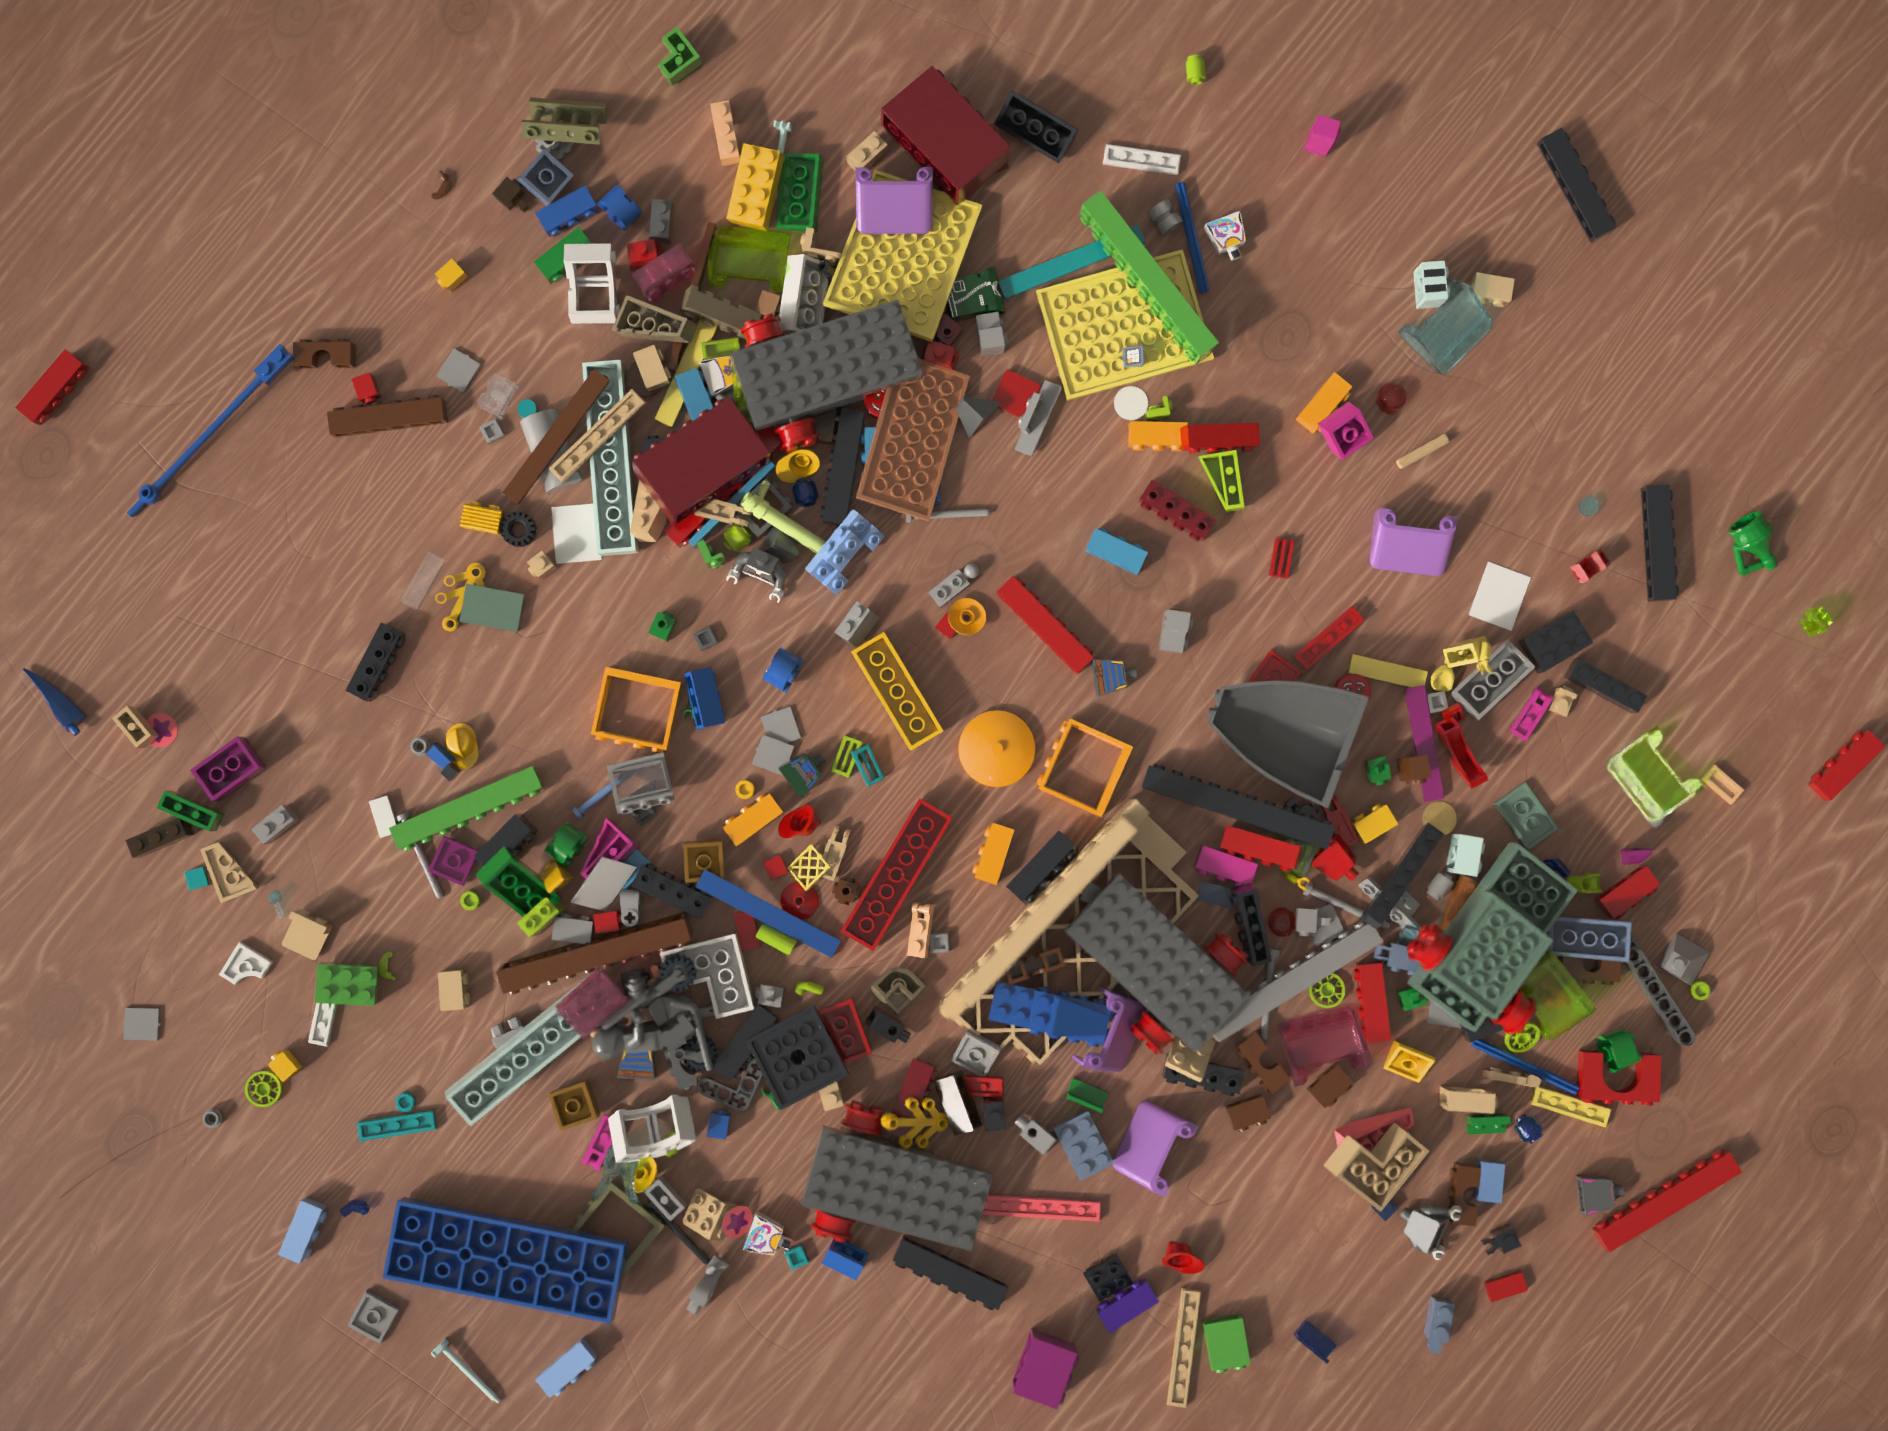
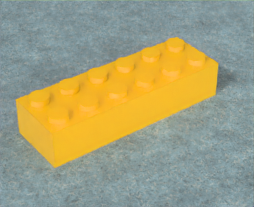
M884 632L851 651L910 751L944 732Z

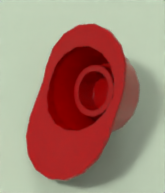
M806 804L783 817L778 826V833L785 839L796 835L809 836L821 824V821L814 814L813 807Z
M1174 1241L1168 1242L1166 1254L1162 1258L1163 1265L1183 1274H1197L1204 1269L1203 1261L1193 1255L1188 1244Z

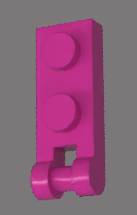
M1537 686L1508 731L1522 741H1527L1554 697L1549 693H1543L1542 689ZM1538 698H1539L1540 700H1542V704H1541V705H1539L1538 703H1536V700H1537Z
M604 1114L581 1162L586 1166L587 1164L593 1166L597 1171L601 1169L612 1145L608 1120L611 1116ZM593 1153L599 1155L598 1160L591 1157Z

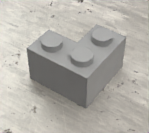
M998 312L976 315L975 320L981 357L1003 354L1004 348L1007 347L1008 343L1007 333L1002 331L1004 329L1003 317H999Z
M1169 609L1164 612L1158 650L1178 654L1183 653V650H1187L1188 639L1185 636L1193 626V618H1190L1191 613Z

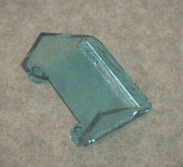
M1452 278L1447 282V285L1450 286V297L1418 330L1415 326L1407 324L1398 331L1403 340L1441 375L1448 373L1492 327V319L1469 284Z

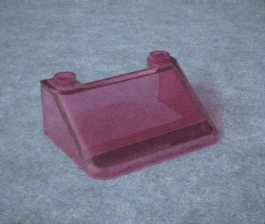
M1342 1006L1286 1020L1279 1027L1294 1087L1301 1086L1307 1082V1069L1349 1059L1352 1068L1356 1070L1369 1069L1370 1053L1355 1012L1350 1007Z

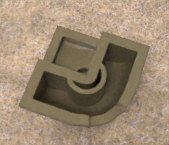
M897 967L886 971L871 986V989L880 1002H884L895 1015H898L926 986L907 968Z

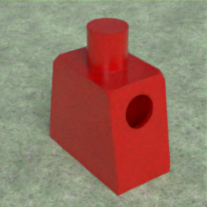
M655 239L627 244L630 271L666 265L663 246Z
M928 341L924 345L921 359L955 370L959 353L955 347L935 341Z
M1338 833L1331 839L1328 850L1320 848L1313 855L1310 863L1335 881L1343 875L1350 881H1353L1359 874L1353 868L1357 858Z

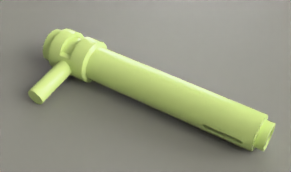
M763 481L757 494L746 493L740 505L747 512H753V515L758 519L762 518L816 554L826 543L825 540L769 505V502L764 499L770 486L768 481Z

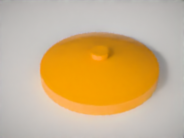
M988 711L976 716L966 725L959 740V757L963 768L975 781L990 787L1008 786L1020 780L1030 769L1035 756V741L1031 730L1022 719L1006 711Z

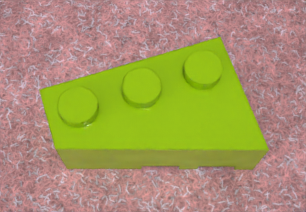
M1232 450L1198 456L1225 511L1244 510L1245 505L1237 451Z

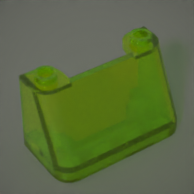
M1549 950L1545 951L1519 987L1525 997H1531L1535 1000L1537 1008L1535 1015L1542 1023L1540 1025V1033L1547 1040L1556 1039L1596 1011L1594 1004L1558 958Z

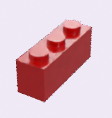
M1640 865L1595 898V901L1608 918L1619 919L1626 914L1625 910L1629 907L1633 908L1641 903L1640 899L1644 896L1648 897L1654 894L1660 883L1647 866Z

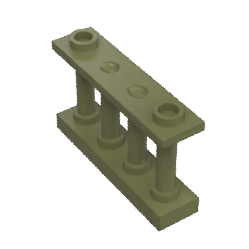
M530 97L529 107L532 120H522L523 139L600 145V130L597 123H607L606 103ZM540 119L551 120V122L540 121ZM559 120L570 121V123H559ZM578 122H586L589 125L578 124Z

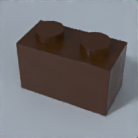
M1333 1063L1306 1089L1326 1108L1327 1106H1333L1341 1093H1347L1351 1089L1353 1081L1336 1063Z
M1262 1094L1225 1106L1234 1131L1242 1132L1248 1130L1250 1125H1263L1267 1123L1268 1119H1271Z

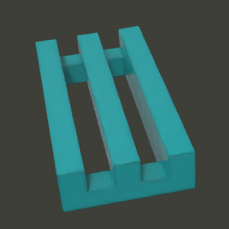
M869 744L850 752L867 787L885 779ZM864 750L867 751L879 777H875L863 752ZM858 753L860 754L867 768V771L872 779L871 781H869L863 769V766L857 756Z

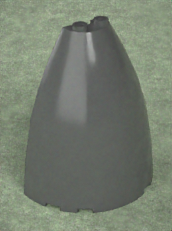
M1249 682L1222 686L1220 690L1217 689L1213 698L1216 701L1215 707H1210L1207 718L1210 719L1209 725L1243 760L1264 776L1299 796L1328 808L1369 697L1305 682Z

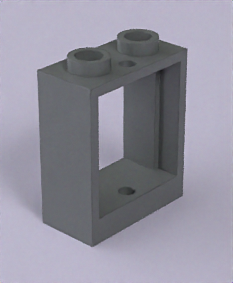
M772 480L769 482V490L785 506L780 512L787 515L793 510L791 506L793 502L786 494L782 496L778 492L780 488ZM763 482L750 493L757 494ZM740 501V502L737 504V506L743 508V506L740 505V504H741V501ZM736 512L740 519L749 522L748 528L758 539L762 538L774 527L767 522L759 528L748 515Z

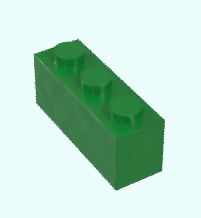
M579 227L534 261L550 284L560 281L564 276L563 274L566 273L564 244H592Z
M164 790L157 805V809L207 831H217L225 814L170 790Z

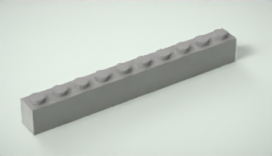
M1360 921L1354 925L1355 929L1348 932L1346 930L1340 933L1338 939L1334 942L1329 940L1321 945L1322 949L1319 951L1313 950L1306 954V959L1301 962L1297 960L1291 963L1288 970L1276 972L1273 974L1274 978L1270 981L1264 980L1256 985L1257 988L1252 992L1250 990L1245 991L1249 996L1213 1034L1215 1040L1219 1042L1381 944L1383 940L1377 930L1365 921Z

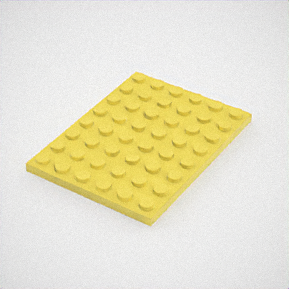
M875 169L872 175V181H908ZM933 189V227L926 234H862L856 228L855 219L825 296L823 306L851 315L899 300L910 335L933 342L981 213L982 205L965 199L957 206L945 192Z
M1183 249L1153 257L1204 323ZM1118 268L1036 290L1067 401L1214 360L1213 352L1197 364L1193 361L1190 362L1185 356L1186 351L1183 347L1177 346L1173 340V334L1163 328L1162 320L1159 316L1155 317L1149 303L1147 301L1144 302L1140 298L1138 289L1129 284L1125 272H1121ZM1143 346V367L1124 368L1123 348Z

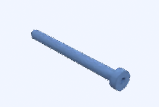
M640 768L633 769L629 774L621 773L615 778L616 787ZM611 783L606 785L579 808L575 806L572 809L574 814L581 820L584 817L583 813L612 791Z

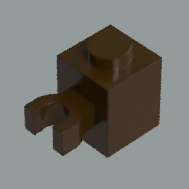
M506 177L492 193L508 210H511L515 205L524 213L529 209L528 204L521 199L525 194L521 189L523 186L515 178L511 180Z

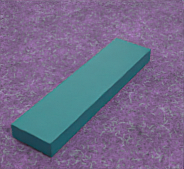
M435 1109L358 1121L359 1141L436 1130Z

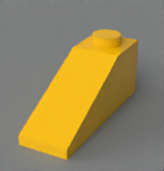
M550 861L543 868L545 871L541 874L549 893L560 891L574 879L569 871L556 861Z

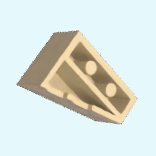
M639 480L630 533L639 542H657L667 523V517Z

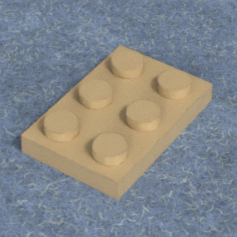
M1212 1035L1197 1053L1191 1050L1178 1036H1175V1042L1171 1046L1165 1066L1200 1082L1203 1079L1216 1042L1214 1036Z

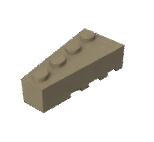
M692 284L686 289L679 312L684 313V317L689 319L696 317L701 319L703 324L709 326L715 324L720 326V330L729 333L734 331L738 333L737 336L746 339L745 335L740 332V329L745 326L744 323L752 319L760 320V313L742 305L732 306L733 302L726 298L716 299L712 292H699L698 286Z
M626 295L611 331L628 338L691 343L698 325L687 318Z

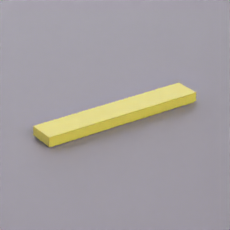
M701 319L699 320L693 339L688 344L674 377L696 367L699 371L701 367L699 362L704 360L701 342L712 341L719 326L715 324L709 326L701 323ZM674 377L655 417L656 421L672 428L684 404Z

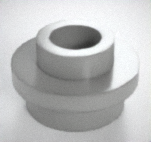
M424 737L414 738L410 745L411 751L417 756L426 755L425 752L430 747L429 741ZM419 743H423L424 748L422 750L418 749Z
M209 1109L203 1114L202 1120L206 1127L216 1128L222 1123L223 1116L219 1110ZM211 1115L216 1117L215 1122L211 1120Z

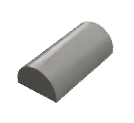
M543 410L531 414L520 421L531 453L559 417L557 410ZM568 440L540 476L547 495L583 482L579 469L564 483L548 469L570 448Z
M1509 640L1504 642L1490 656V661H1488L1492 668L1490 674L1485 670L1482 675L1477 668L1451 692L1455 701L1462 706V709L1476 720L1482 718L1535 668Z

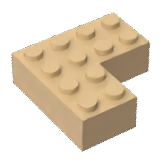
M1393 1123L1371 1152H1368L1347 1135L1323 1166L1381 1212L1428 1154L1429 1150L1396 1123Z

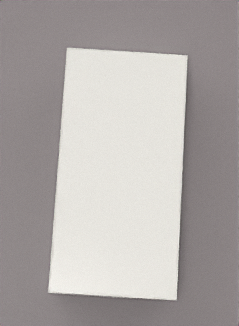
M389 796L369 801L380 838L391 835L389 828L397 825V821Z

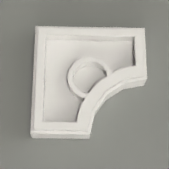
M241 941L234 949L219 975L234 985L247 976L264 978L274 961Z

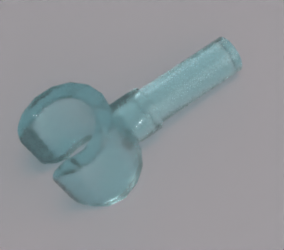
M275 890L268 896V900L276 908L279 917L283 918L285 916L278 903L282 899V895L278 890Z

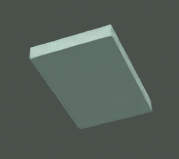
M466 584L460 622L518 632L524 594Z
M1526 782L1521 783L1493 803L1527 851L1559 829Z

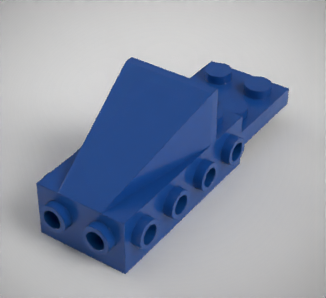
M996 981L989 1020L1030 1029V1033L1041 1035L1044 1032L1051 1038L1060 1039L1061 1036L1068 1037V1041L1079 1043L1082 1040L1087 1041V1045L1099 1047V1044L1104 1045L1110 1029H1107L1109 1021L1112 1022L1114 1012L1107 1007V1000L1096 999V1001L1088 1000V996L1077 995V997L1069 996V992L1058 990V993L1050 992L1051 989L1039 986V989H1033Z

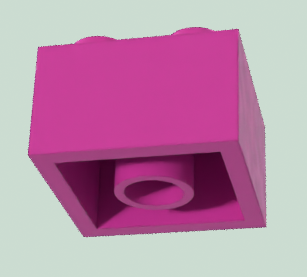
M1347 402L1318 423L1331 452L1342 461L1374 439L1361 411L1350 402Z

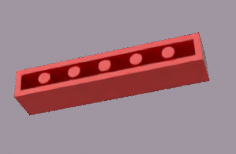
M1012 576L996 594L1077 675L1094 658L1092 656L1093 651L1087 645L1082 646L1078 642L1080 640L1073 631L1069 633L1064 628L1066 624L1060 618L1055 619L1051 615L1053 611L1046 604L1042 606L1037 601L1039 597L1032 590L1028 592L1024 588L1026 584L1019 577L1015 579Z

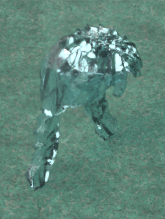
M612 1144L606 1152L603 1163L604 1174L599 1188L592 1192L591 1196L593 1199L599 1200L607 1191V1187L613 1178L620 1175L624 1179V1187L629 1203L636 1204L638 1197L634 1193L633 1179L638 1161L616 1162Z

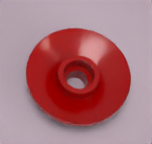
M797 881L789 884L783 890L780 904L782 910L803 920L815 913L819 904V897L813 886L808 891H805ZM797 897L802 898V904L798 905L796 903Z

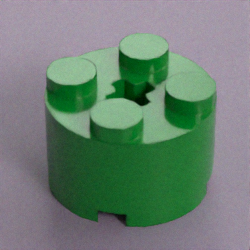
M565 822L553 835L554 839L552 842L549 841L544 853L562 866L569 868L574 861L573 857L575 855L579 856L585 847L583 845L589 837L573 825Z
M1618 1028L1597 1037L1600 1039V1041L1596 1042L1597 1050L1603 1053V1062L1607 1061L1609 1064L1607 1069L1615 1073L1636 1065L1637 1062L1641 1061V1055L1636 1050L1634 1044L1635 1037L1632 1032H1626L1623 1028Z

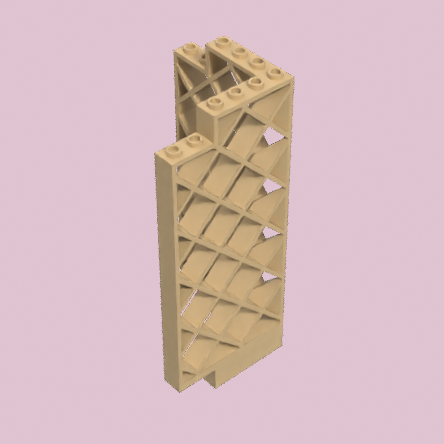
M1129 799L1084 846L1077 856L1068 863L1063 871L1052 880L1050 885L1037 896L1036 900L1019 915L940 999V1013L947 1020L951 1018L961 1028L965 1026L982 1038L983 1036L980 1033L1010 1032L998 1044L999 1047L1003 1049L1013 1039L1012 1044L1019 1051L1025 1050L1028 1053L1026 1057L1033 1064L1037 1062L1041 1065L1066 1037L1061 1036L1060 1039H1056L1049 1046V1036L1047 1033H1044L1045 1052L1038 1057L1015 1035V1032H1029L1030 1029L1011 1024L1010 1026L981 1027L980 999L993 998L994 993L985 992L1040 934L1042 951L1046 950V929H1062L1070 924L1050 923L1073 898L1074 919L1078 916V894L1083 893V888L1105 864L1107 883L1112 879L1111 859H1140V888L1135 889L1141 892V895L1145 898L1146 892L1174 891L1175 913L1169 919L1173 924L1199 897L1194 890L1171 870L1187 852L1148 816L1150 812L1136 799ZM1127 841L1141 852L1140 854L1115 855ZM1145 858L1155 865L1175 886L1146 888ZM1180 891H1182L1188 897L1187 901L1181 907ZM1075 941V957H1063L1064 962H1076L1077 991L1065 992H1069V996H1096L1093 1001L1103 999L1106 994L1100 990H1081V962L1097 961L1092 956L1080 957V945ZM1042 972L1043 987L1047 988V972ZM1110 974V983L1105 988L1112 989L1119 981ZM975 1003L976 1029L960 1015L968 1006L972 1007Z

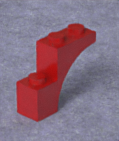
M1453 716L1436 723L1435 727L1439 740L1448 750L1453 768L1472 789L1488 781L1487 774L1475 759L1461 726Z

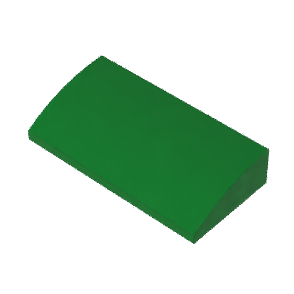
M783 153L785 158L781 173L776 228L806 233V228L808 227L813 228L815 233H817L824 158L820 154Z

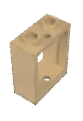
M1440 1086L1439 1106L1448 1111L1495 1114V1109L1498 1107V1098L1495 1093L1487 1089Z

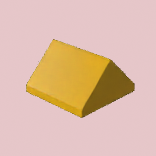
M1393 1041L1383 1068L1419 1083L1435 1062V1057Z

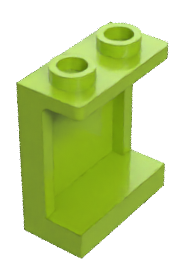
M544 898L517 924L529 938L537 936L567 909L560 901L554 905L548 898Z

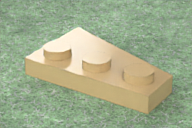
M221 842L200 849L220 903L259 889Z

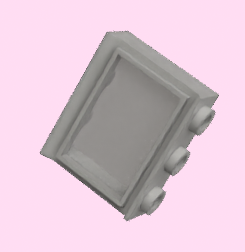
M664 752L607 765L618 814H629L634 810H646L655 805H667L675 801Z

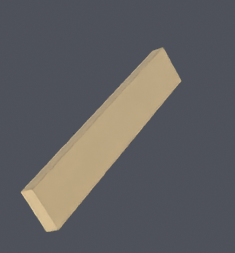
M631 389L548 469L564 483L626 424L646 402Z
M1181 1287L1167 1405L1187 1408L1201 1290Z

